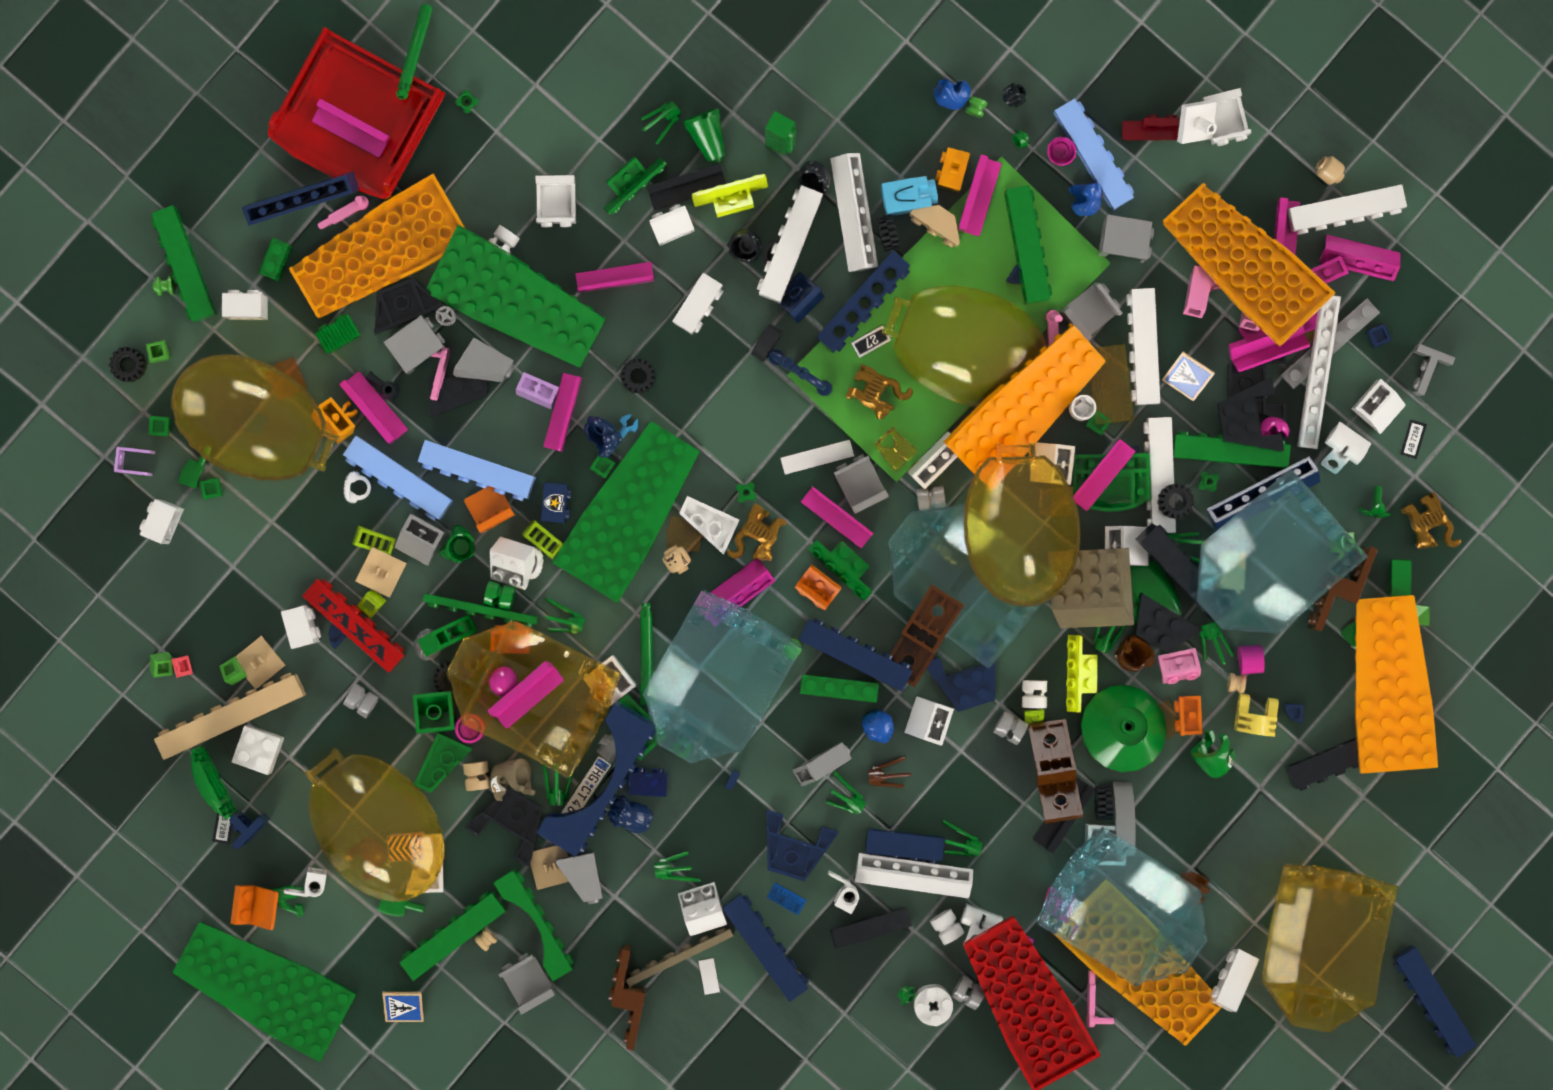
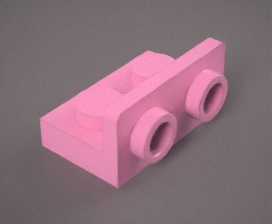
M1196 648L1158 656L1163 684H1175L1185 679L1194 680L1201 674Z

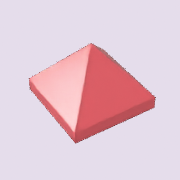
M188 655L171 659L176 678L193 674Z

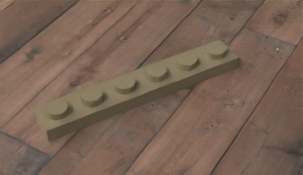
M725 926L715 931V935L710 937L705 935L697 939L698 943L694 945L688 943L680 948L681 951L675 954L673 951L663 956L664 959L659 962L653 960L647 963L646 968L642 970L637 968L628 973L629 976L626 978L629 987L733 937L734 934L731 927L727 929Z

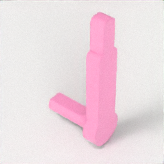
M357 196L355 201L328 216L329 218L318 223V227L322 230L331 224L339 223L360 210H366L369 206V200L365 196Z
M1049 310L1045 314L1048 346L1055 341L1054 337L1059 334L1058 322L1063 319L1056 310Z
M443 348L442 351L439 350L431 356L440 358L433 383L431 400L437 401L450 359L449 348Z
M1088 970L1087 1027H1094L1095 1024H1114V1018L1095 1016V973L1092 970Z

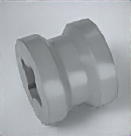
M440 307L436 311V320L442 326H451L456 321V313L450 307Z

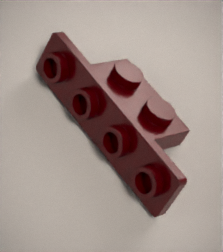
M1147 115L1142 121H1123L1122 140H1177L1180 118H1177V115H1166V118H1158V115Z

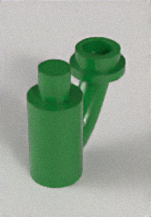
M296 885L272 889L278 892L277 905L280 908L297 914L298 918L305 915L303 904L296 903L295 906H292L285 902V900L294 899L298 896L284 893L285 888L304 891L303 886L296 887Z

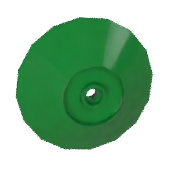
M1129 685L1110 686L1094 695L1084 710L1081 722L1083 742L1091 756L1105 768L1119 772L1137 771L1152 763L1163 749L1167 734L1165 716L1157 701L1144 690ZM1125 724L1130 725V730L1125 729Z

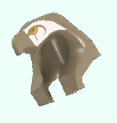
M512 759L501 762L493 767L490 776V786L497 801H503L502 797L506 793L508 785L515 791L522 792V794L534 796L535 791L531 789V768L528 761L525 759Z

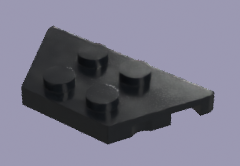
M410 278L377 292L374 333L375 335L414 320L419 316L434 312L444 305L431 296V293L414 278Z
M1140 592L1139 609H1137V622L1134 633L1168 653L1201 632L1202 629Z

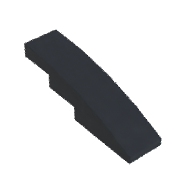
M901 908L831 929L830 932L834 946L837 949L902 930L912 925L907 908Z

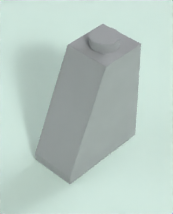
M473 338L456 364L453 375L463 378L503 382L506 377L510 378L512 375L514 360Z
M841 742L794 768L793 772L801 786L816 782L851 760L850 750Z
M594 851L577 854L576 857L572 855L556 859L557 866L583 902L588 901V904H594L603 898Z

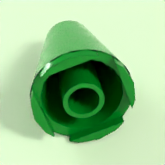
M711 109L683 120L685 128L707 162L711 161L714 164L722 161V157L725 156L719 109Z

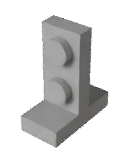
M1417 344L1414 347L1413 353L1427 359H1424L1420 365L1419 370H1421V374L1413 383V394L1423 396L1437 362L1450 366L1453 365L1455 357L1422 344Z

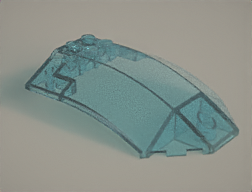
M1290 469L1201 545L1197 601L1223 630L1278 634L1368 556L1298 475Z
M965 504L925 511H913L888 541L894 596L915 612L932 584L964 604L965 606L946 634V637L988 669L1015 640L1059 578L1058 575L1007 538ZM935 606L932 610L933 615L936 617L941 616L943 608Z
M702 590L643 692L650 719L656 724L654 730L657 731L656 740L658 745L690 763L743 751L801 652L802 647L774 625L738 604Z
M1104 827L1073 853L1053 882L1037 921L1039 925L1090 955L1134 986L1141 985L1142 982L1164 979L1171 974L1185 973L1208 941L1204 928L1205 919L1201 906V891Z

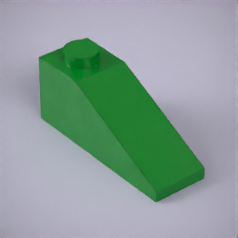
M466 615L425 635L417 641L425 656L428 657L477 632V629L470 615Z

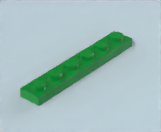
M424 594L423 602H428L427 606L438 608L439 605L446 606V610L457 612L458 609L465 610V614L476 616V613H482L484 618L495 620V616L503 618L502 621L507 623H514V620L521 621V625L527 627L538 624L539 617L507 611L432 594Z

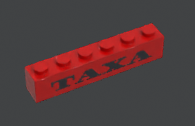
M317 579L302 597L388 673L391 672L406 656L403 652L405 649L397 642L393 644L389 640L390 636L381 629L379 631L375 628L376 623L369 617L365 619L360 614L362 611L354 604L349 605L346 602L347 598L338 591L336 593L332 590L333 585L326 579Z

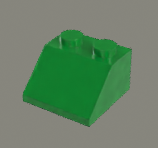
M452 691L413 695L416 734L455 731L456 715Z

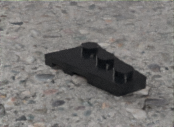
M463 377L444 378L437 401L430 398L431 418L488 396L487 380ZM429 379L430 397L433 389L434 379Z

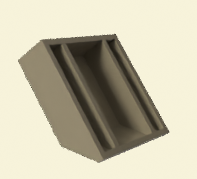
M1129 548L1048 553L1052 611L1060 628L1134 625Z

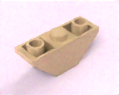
M940 205L915 209L910 212L911 221L916 225L921 226L922 224L927 227L926 231L934 237L938 235L943 238L942 242L948 247H958L960 240L956 219L949 211Z

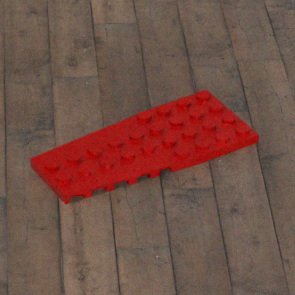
M1010 916L963 942L964 949L1006 1044L1032 1090H1040L1101 1056L1075 1007L1014 916Z

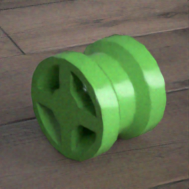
M971 96L969 98V106L966 107L965 112L969 115L983 118V109L987 106L988 102Z

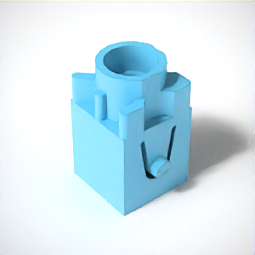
M927 176L881 184L886 216L909 214L912 210L938 204L935 180H927Z

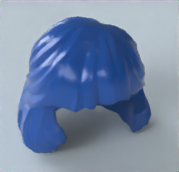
M942 79L938 82L937 87L934 88L936 102L940 106L952 110L962 108L971 94V88L965 80L958 81L954 85L949 79Z
M1099 183L1070 186L1069 192L1076 198V202H1072L1071 207L1078 216H1091L1099 210L1102 187Z
M873 709L868 714L863 715L862 726L867 738L881 743H886L891 739L894 732V722L890 714L879 709Z

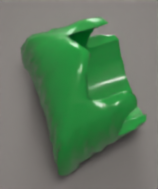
M455 525L440 550V555L456 563H461L472 557L475 551L472 534L463 526Z

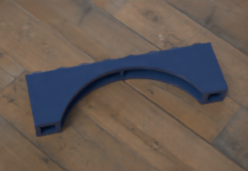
M617 700L605 719L613 735L616 748L614 773L608 786L594 801L580 809L566 813H548L537 831L538 835L575 857L579 852H584L588 845L585 842L588 836L593 837L598 829L595 826L598 820L602 822L607 814L605 808L608 804L612 806L617 798L616 790L623 788L627 781L624 778L627 772L632 773L637 765L634 762L637 756L642 757L647 748L644 746L646 741H651L657 732L654 730L656 726L654 722Z

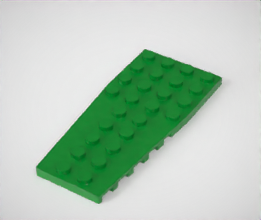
M460 225L456 227L426 288L431 293V296L472 319L577 367H581L606 320L605 316L602 317L593 311L592 307L584 305L577 300V297L572 294L569 295L561 289L562 287L556 283H551L545 279V276L539 272L536 273L530 269V266L509 252Z
M650 422L583 512L552 563L618 603L648 555L700 453L699 450L654 422Z
M202 921L198 923L173 970V974L269 1036L318 1062L322 1061L357 995L352 990L307 966L286 957L283 958L272 951L258 947L256 944L248 943L235 935L227 934L221 931V929L204 924Z

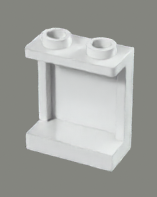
M1241 88L1203 97L1200 102L1207 100L1217 102L1214 120L1217 129L1212 135V139H1210L1211 145L1223 146L1229 144L1228 141L1236 139V142L1248 139L1247 136L1251 134L1240 98L1242 96Z
M536 176L537 224H541V227H552V224H560V227H572V224H576L575 176Z

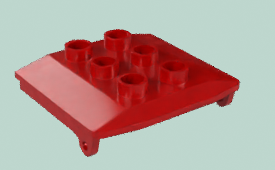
M323 27L281 107L272 115L268 125V135L270 139L293 157L330 177L353 171L359 186V192L380 199H387L392 195L446 93L413 77L408 97L405 100L399 99L396 96V91L399 90L397 88L402 69ZM319 99L387 134L390 140L381 157L367 152L314 123L312 119L319 108L316 106Z

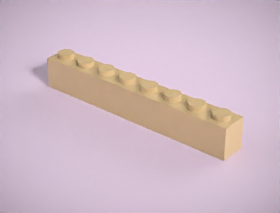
M291 672L280 677L281 681L275 684L274 681L264 684V689L257 691L255 688L246 692V697L242 699L235 697L229 700V705L222 707L220 704L211 708V713L207 715L201 713L194 716V721L188 724L186 721L175 725L177 729L172 731L166 729L159 732V737L155 738L154 741L163 760L307 695L298 675H291Z

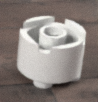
M925 985L916 992L914 1010L917 1017L923 1023L939 1026L950 1018L953 1011V1002L949 992L941 985ZM936 1001L937 1007L930 1008L929 1003Z

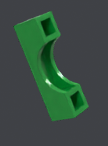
M802 674L800 694L877 703L879 683Z

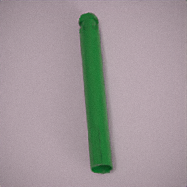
M423 4L420 7L397 89L399 90L396 91V96L402 100H405L409 95L408 93L433 8L428 4Z
M641 603L640 705H655L652 611H650V603Z

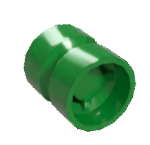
M489 581L483 605L490 607L498 605L499 609L510 611L516 587L509 585L501 587L500 583Z

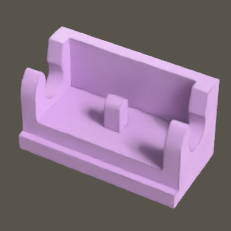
M523 372L516 388V395L552 409L559 387Z

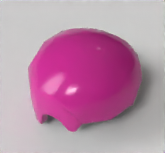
M1057 137L1049 143L1047 155L1050 161L1058 166L1069 165L1076 157V146L1067 137Z
M1268 417L1260 424L1262 436L1282 434V437H1287L1290 432L1287 423L1277 417Z
M502 666L492 672L489 678V685L496 696L503 698L518 685V677L512 668Z

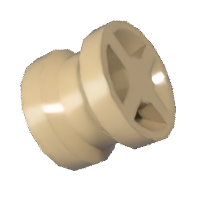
M1230 673L1227 691H1238L1243 694L1246 688V675L1237 676L1234 673Z
M484 927L480 934H476L473 937L484 951H487L491 944H495L498 941L496 936L487 927Z

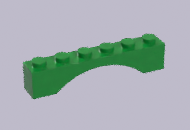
M513 869L493 883L504 900L521 907L536 923L544 945L543 966L551 980L555 981L573 970L574 966L572 964H574V960L569 953L566 954L563 950L565 946L560 937L556 938L553 931L555 929L549 920H545L543 916L545 912L541 905H536L533 900L535 898L534 893L524 885L525 879L522 873Z

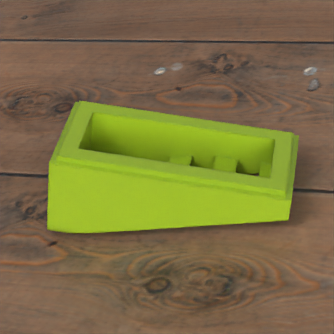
M532 520L521 534L551 559L556 556L563 546L560 540L535 520ZM537 527L538 530L530 537L529 534ZM543 532L544 535L536 542V538ZM547 537L551 538L544 547L541 546ZM555 541L557 544H556V545L553 547V549L549 552V551H548V548H549V547L552 545V543Z
M358 526L352 544L367 550H371L374 547L391 555L396 538ZM363 532H364V533H366V535H365L364 541H363V543H362V542H360V539H361L362 534H363ZM370 535H373L371 545H367ZM378 537H380L381 540L378 548H376L375 545ZM385 540H389L386 550H382Z

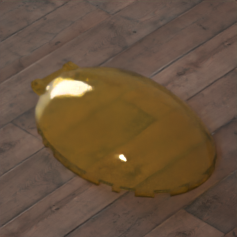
M939 286L925 289L912 295L910 302L895 297V305L886 329L883 328L882 334L896 339L893 348L900 363L921 385L948 400L972 407H977L1001 384H1007L1011 380L1010 376L1015 372L1019 373L1025 368V363L1029 359L1034 360L1041 353L1039 350L1044 346L1047 348L1045 338L1037 324L1018 306L998 295L963 286ZM903 305L908 308L900 330L896 333L893 332Z
M230 354L203 358L188 366L181 373L173 388L171 409L174 411L176 420L174 422L180 434H183L189 442L188 445L202 455L201 457L211 464L245 478L249 477L261 481L286 480L305 474L310 466L317 470L325 471V463L335 440L337 441L339 438L338 434L326 429V422L320 408L304 387L289 375L259 360ZM326 436L328 437L317 462L314 458L321 446L323 437Z
M1035 443L1007 446L995 444L996 457H988L978 468L966 496L963 529L968 559L981 584L994 597L1013 606L1031 607L1040 605L1051 600L1063 589L1075 569L1081 535L1077 504H1075L1073 491L1069 487L1063 472L1057 464L1051 462L1045 455L1036 456ZM1002 453H1029V456L1002 457Z
M336 748L332 749L331 754L313 769H308L305 772L306 776L313 783L309 794V812L314 834L330 863L352 886L374 898L394 902L416 898L435 883L441 872L445 855L443 831L431 804L407 777L393 766L369 756L352 754L344 759ZM334 760L339 762L319 780L317 779L316 775Z

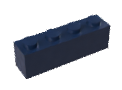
M867 828L865 853L876 856L888 855L890 858L897 859L899 857H906L907 860L911 861L924 859L926 863L937 864L943 858L945 838L942 836Z

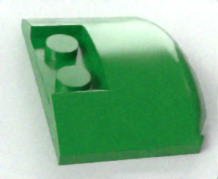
M1150 453L1134 454L1090 509L1105 512L1124 511L1138 507L1144 502L1151 500ZM1107 454L1074 455L1073 496Z
M1149 559V566H1130L1134 628L1137 622L1136 614L1140 604V592L1179 616L1182 615L1180 599L1172 581L1154 561Z
M205 746L192 749L191 770L198 791L216 813L226 819L232 817L238 811Z

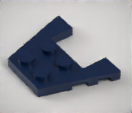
M995 640L978 645L983 665L946 676L940 657L933 659L929 664L927 670L958 712L995 700Z
M767 809L768 870L805 881L837 837L839 831L822 826L817 844H810L778 834L784 814Z

